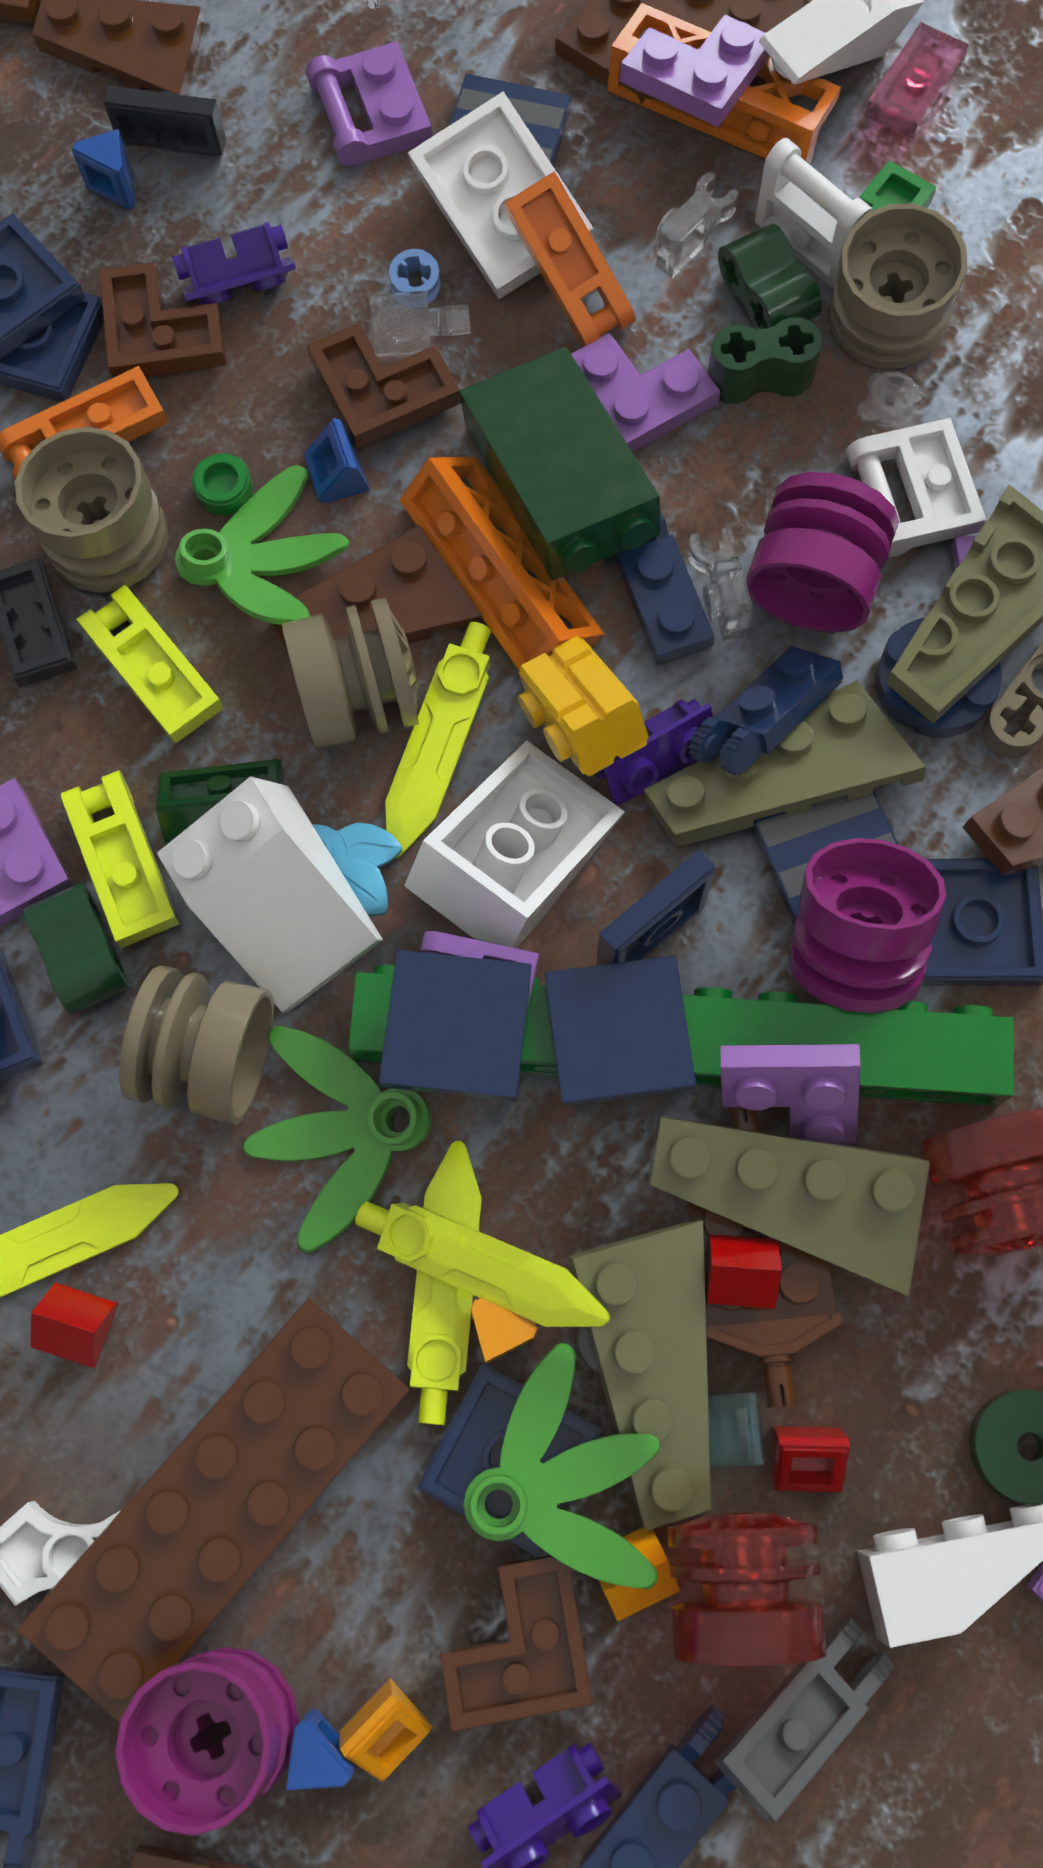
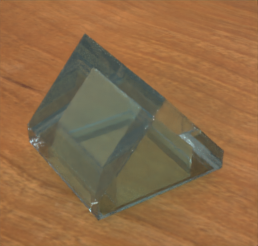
M759 1392L708 1396L710 1467L756 1466L766 1463Z

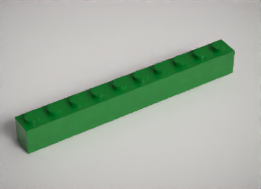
M395 965L375 966L373 973L356 972L348 1049L356 1062L380 1064L382 1062ZM535 977L527 1010L520 1073L558 1076L546 986L539 985L540 980ZM702 987L695 989L694 995H682L696 1086L722 1088L721 1046L859 1044L861 1064L859 1098L998 1107L1014 1096V1018L993 1016V1009L986 1006L964 1005L953 1008V1013L927 1012V1004L908 1001L897 1009L878 1013L845 1011L826 1003H797V996L786 992H764L758 995V1000L732 998L733 993L728 989Z

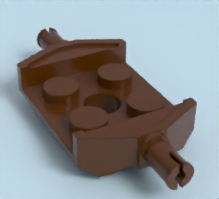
M729 1107L732 1127L759 1131L757 1110L744 1108V1121L742 1107ZM687 1201L689 1220L696 1218L703 1220L706 1340L757 1357V1364H764L767 1408L797 1405L789 1361H794L793 1353H796L843 1324L842 1314L836 1312L830 1262L778 1240L782 1273L775 1309L706 1304L710 1234L739 1237L761 1235L768 1239L774 1238ZM779 1385H780V1389H781L782 1404H781V1398H780Z

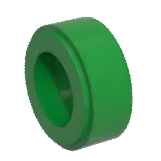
M224 453L211 455L203 459L193 472L192 487L201 507L211 514L218 516L235 514L253 495V482L246 464L234 455Z

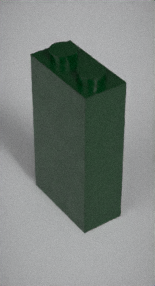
M567 347L459 390L466 431L552 581L570 573L582 572L590 568L595 562L626 549L641 547L650 539L660 535V496Z

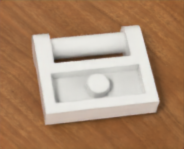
M783 138L771 149L764 164L755 223L761 228L772 223L778 225L784 232L794 256L833 288L837 278L841 250L850 229L867 213L874 210L860 198L850 199L800 157L801 149L788 138Z
M951 418L867 436L854 441L847 447L846 456L850 468L859 473L861 482L879 491L895 507L899 524L888 558L899 556L913 547L952 539L955 536L978 533L987 519ZM894 458L915 520L902 523L881 465L882 461Z

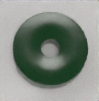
M1012 1390L994 1396L978 1411L970 1429V1455L978 1475L995 1493L1018 1503L1041 1505V1502H1043V1392L1037 1390ZM1025 1433L1031 1434L1038 1446L1036 1455L1030 1460L1024 1459L1019 1454L1017 1448L1019 1438Z

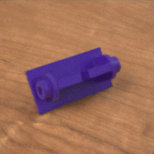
M266 222L263 225L230 234L237 256L226 259L220 238L188 247H181L183 254L173 256L172 259L179 280L191 278L193 285L182 288L186 301L198 299L199 305L220 303L232 297L230 288L252 283L254 290H263L284 283L286 281L284 272L295 270L296 267L290 257L280 259L278 251L288 248L282 225L271 227L269 222Z
M695 699L687 703L683 700L675 702L672 707L644 722L647 734L650 736L645 747L622 759L616 756L613 764L595 773L600 780L606 778L612 802L615 805L620 806L635 796L645 793L644 789L698 762L691 758L692 755L689 754V740L693 736L692 733H695L696 728L701 727V723L708 717H713L712 707L709 703L701 707Z
M591 1742L580 1749L575 1744H572L562 1753L532 1772L545 1798L535 1806L524 1785L519 1781L476 1810L478 1819L468 1825L469 1832L481 1853H484L491 1847L494 1850L493 1854L480 1862L483 1868H539L550 1857L547 1850L548 1846L570 1831L574 1837L583 1836L609 1818L612 1812L608 1805L621 1797L622 1793L606 1776L598 1781L594 1777L603 1771L605 1766Z

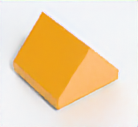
M479 1298V1300L475 1299L472 1304L471 1312L484 1360L487 1364L535 1340L538 1333V1327L535 1322L482 1298Z
M641 1527L622 1537L637 1548L655 1566L658 1572V1579L654 1587L650 1589L629 1588L599 1580L617 1622L681 1591L653 1529L645 1531Z
M389 1678L339 1731V1748L345 1758L382 1782L431 1732L430 1730L433 1726L397 1684Z

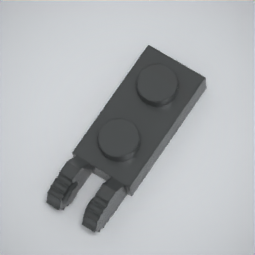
M851 1616L840 1621L829 1632L828 1636L821 1641L815 1651L808 1653L714 1761L766 1822H776L870 1709L866 1703L895 1667L893 1662L881 1650L879 1653L868 1657L848 1683L834 1670L835 1665L857 1643L858 1637L863 1632Z

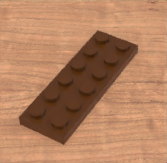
M308 1297L26 1617L17 1631L120 1724L121 1718L137 1690L163 1669L178 1663L408 1393L409 1387Z

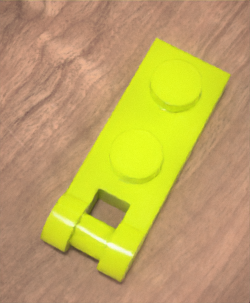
M123 585L110 594L112 599L110 603L95 613L89 609L75 620L89 640L99 649L174 744H176L223 710L224 707L218 696L126 585ZM125 621L131 624L115 637L110 633Z
M117 770L102 776V784L84 791L77 786L62 792L61 798L114 940L123 948L180 925V922L135 809L128 785L121 771ZM112 806L115 815L94 823V813Z

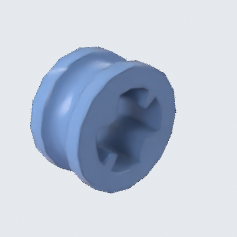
M409 249L395 256L390 264L389 278L392 294L399 303L408 307L425 306L434 301L440 292V270L437 261L430 253L420 249ZM421 272L422 285L417 287L409 286L408 273Z

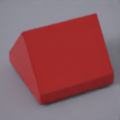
M710 1234L706 1304L775 1309L782 1273L778 1240Z
M55 1282L31 1312L30 1347L95 1368L119 1303Z
M772 1426L774 1490L843 1492L850 1443L849 1438L841 1428Z

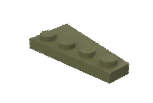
M1008 485L1002 494L995 510L980 529L968 553L959 567L953 572L939 599L919 626L892 669L887 681L888 686L933 724L1043 622V511L1011 485Z
M856 680L829 694L769 754L764 753L755 763L747 767L745 772H741V775L737 774L735 776L721 770L719 765L720 759H718L720 756L717 755L711 763L707 762L704 764L698 761L644 789L646 804L675 847H680L754 827V820L782 812H786L787 817L811 811L812 804L845 796L847 801L873 795V788L897 781H901L902 786L921 782L925 778L926 766L859 681Z
M658 1115L648 1183L651 1186L906 1296L910 1294L930 1161L924 1158Z
M696 1218L568 1256L573 1276L608 1311L610 1320L605 1326L587 1327L615 1434H651L660 1443L658 1454L643 1468L628 1478L639 1523L645 1531L711 1510L703 1220Z

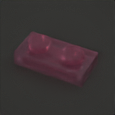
M920 22L868 100L865 117L914 139L963 64L969 44Z

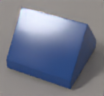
M113 130L75 142L71 148L86 188L131 210L136 204L132 168L119 130Z
M333 418L303 453L320 503H330L370 490L354 442L341 420Z
M311 1708L294 1728L286 1790L341 1787L352 1778L358 1767L343 1756L339 1748V1734L318 1709L314 1710Z

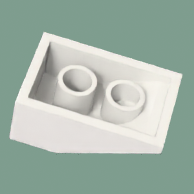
M525 741L423 840L404 886L475 940L517 948L548 913L621 820L625 811L529 741Z
M250 776L157 852L188 907L260 988L268 989L271 992L274 1004L282 1013L290 1012L383 941L289 786Z

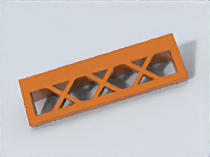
M641 3L612 44L607 91L641 105L637 94L620 85L619 81L621 63L639 41L638 37L644 29L650 27L698 50L711 32ZM769 57L757 74V76L765 79L766 84L754 87L749 85L719 127L663 101L645 98L641 106L764 159L767 158L771 149L781 139L788 138L801 149L800 157L810 164L819 129L838 101L841 87L819 77L794 85L791 80L784 78L776 71L772 64V58ZM804 95L818 101V104L813 112L792 104L788 97Z
M429 457L399 501L416 525H419L482 614V619L491 629L518 670L520 671L521 665L543 653H546L548 656L552 655L553 648L575 636L583 638L590 647L595 646L605 635L564 577L553 581L550 579L499 487L478 458ZM460 478H466L473 489L464 485ZM493 524L503 529L506 535L497 530ZM525 568L534 573L539 580L530 576ZM558 614L565 617L574 629H568Z

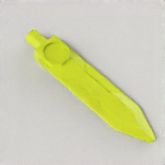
M470 622L461 646L449 643L444 658L437 665L418 714L419 724L413 727L385 800L386 831L392 834L402 846V852L395 859L400 858L437 819L489 681L490 656L483 653L492 631L484 624Z
M455 1141L450 1145L425 1192L423 1208L479 1231L482 1197L467 1148L462 1141ZM417 1270L407 1366L411 1370L410 1387L421 1389L418 1423L445 1425L448 1391L459 1392L461 1376L466 1372L473 1295Z
M172 1183L113 1185L1 1234L0 1298L136 1239L179 1195L178 1187Z
M366 1201L358 1209L355 1223L357 1226L381 1236L377 1246L378 1250L394 1256L396 1261L537 1324L544 1327H601L608 1324L610 1320L608 1311L564 1267L418 1205L410 1206L405 1203L391 1204L390 1210Z

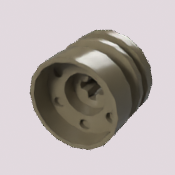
M914 203L889 204L867 213L850 229L841 250L837 278L833 285V294L829 303V326L839 347L855 361L877 369H900L924 360L940 344L967 271L966 245L954 224L938 211Z
M92 427L60 431L40 442L23 460L15 480L16 503L62 579L81 590L98 593L116 591L123 585L130 587L146 578L162 560L169 541L167 518L159 505L155 493L151 489V483L142 463L129 442L110 430Z
M386 597L370 601L376 629L362 631L355 605L346 607L347 636L337 639L334 638L328 622L322 613L282 623L296 685L317 751L356 741L355 712L367 709L379 734L389 732L382 706L387 703L396 701L404 728L419 724L417 716V692L419 685L405 631L389 609Z
M163 965L153 968L143 981L136 996L124 1033L119 1067V1083L122 1095L128 1100L143 1104L154 1099V1103L160 1108L170 1110L180 1102L187 1090L189 1111L198 1117L238 1125L244 1120L253 1103L268 1057L270 1046L268 1035L273 1028L274 1002L271 992L268 989L227 980L218 986L210 999L208 981L202 974L193 972L183 978V975L176 968Z

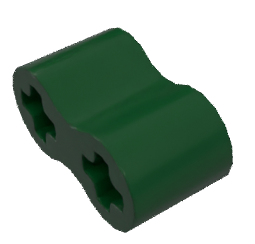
M774 223L769 224L719 248L718 263L722 277L729 290L745 306L755 329H767L791 317L811 320L820 315L822 301L818 285L812 274L796 260L784 232L778 225Z
M797 317L784 319L767 329H753L745 325L724 327L716 333L712 341L707 373L720 390L719 400L724 403L737 404L761 392H773L781 396L790 397L804 393L810 388L814 380L822 348L821 332L811 321Z
M83 882L23 908L26 924L41 953L53 989L69 1015H73L130 989L128 976L109 937L103 917L93 896Z

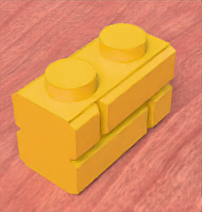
M575 636L553 648L552 655L548 656L546 653H543L520 666V672L518 673L525 692L518 695L519 704L533 728L543 724L546 726L543 728L545 738L560 762L571 758L582 774L591 776L613 764L616 756L622 759L647 745L649 737L637 700L583 638Z

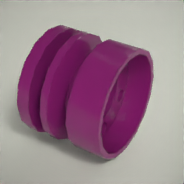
M806 472L788 477L777 487L763 531L765 536L758 542L747 574L745 588L751 600L769 615L787 624L809 631L837 633L853 631L866 623L881 580L879 570L885 566L898 528L899 519L895 507L879 491L859 480L839 474Z
M854 838L833 842L814 853L805 868L799 898L800 913L795 920L794 936L791 939L789 949L790 970L800 986L821 1002L852 1012L878 1013L897 1009L916 997L924 981L927 970L926 964L932 952L931 942L938 930L946 900L944 879L931 862L909 848L885 840Z
M224 1646L203 1652L160 1671L137 1690L123 1714L115 1750L121 1786L137 1812L162 1830L194 1836L225 1827L277 1784L290 1763L294 1728L300 1722L294 1691L276 1665L253 1650ZM227 1720L231 1728V1734L226 1738H219L214 1741L210 1735L209 1727L215 1723Z

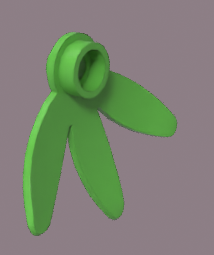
M293 465L275 476L250 497L231 517L220 533L211 529H196L187 533L181 539L175 553V566L178 574L192 584L202 586L217 584L223 595L249 616L263 622L282 625V623L311 615L307 607L298 599L258 576L287 575L319 566L344 552L350 542L344 535L326 533L258 543L283 522L303 492L308 479V471L305 467Z
M275 1026L270 1030L268 1038L278 1055L314 1088L348 1106L347 1111L311 1113L275 1123L249 1136L242 1146L247 1156L280 1162L316 1160L354 1149V1153L339 1167L324 1186L299 1231V1249L305 1253H312L334 1240L353 1224L360 1206L366 1201L370 1202L375 1196L388 1171L393 1152L410 1151L424 1141L431 1127V1111L425 1098L417 1091L388 1088L383 1091L377 1081L358 1062L340 1048L324 1039L297 1029ZM405 1108L409 1112L410 1123L404 1131L398 1132L393 1125V1116L397 1110Z
M557 1344L535 1367L516 1400L502 1445L500 1467L482 1471L469 1484L464 1496L465 1517L470 1527L479 1536L487 1540L507 1541L524 1532L548 1554L582 1574L617 1586L650 1589L657 1582L658 1572L655 1566L637 1548L604 1525L587 1517L558 1509L557 1505L599 1493L629 1478L658 1454L660 1443L651 1434H616L584 1442L542 1463L540 1459L549 1447L563 1419L569 1402L575 1373L576 1355L574 1349L568 1344ZM494 1490H504L512 1498V1509L504 1517L498 1518L490 1515L485 1507L487 1495Z

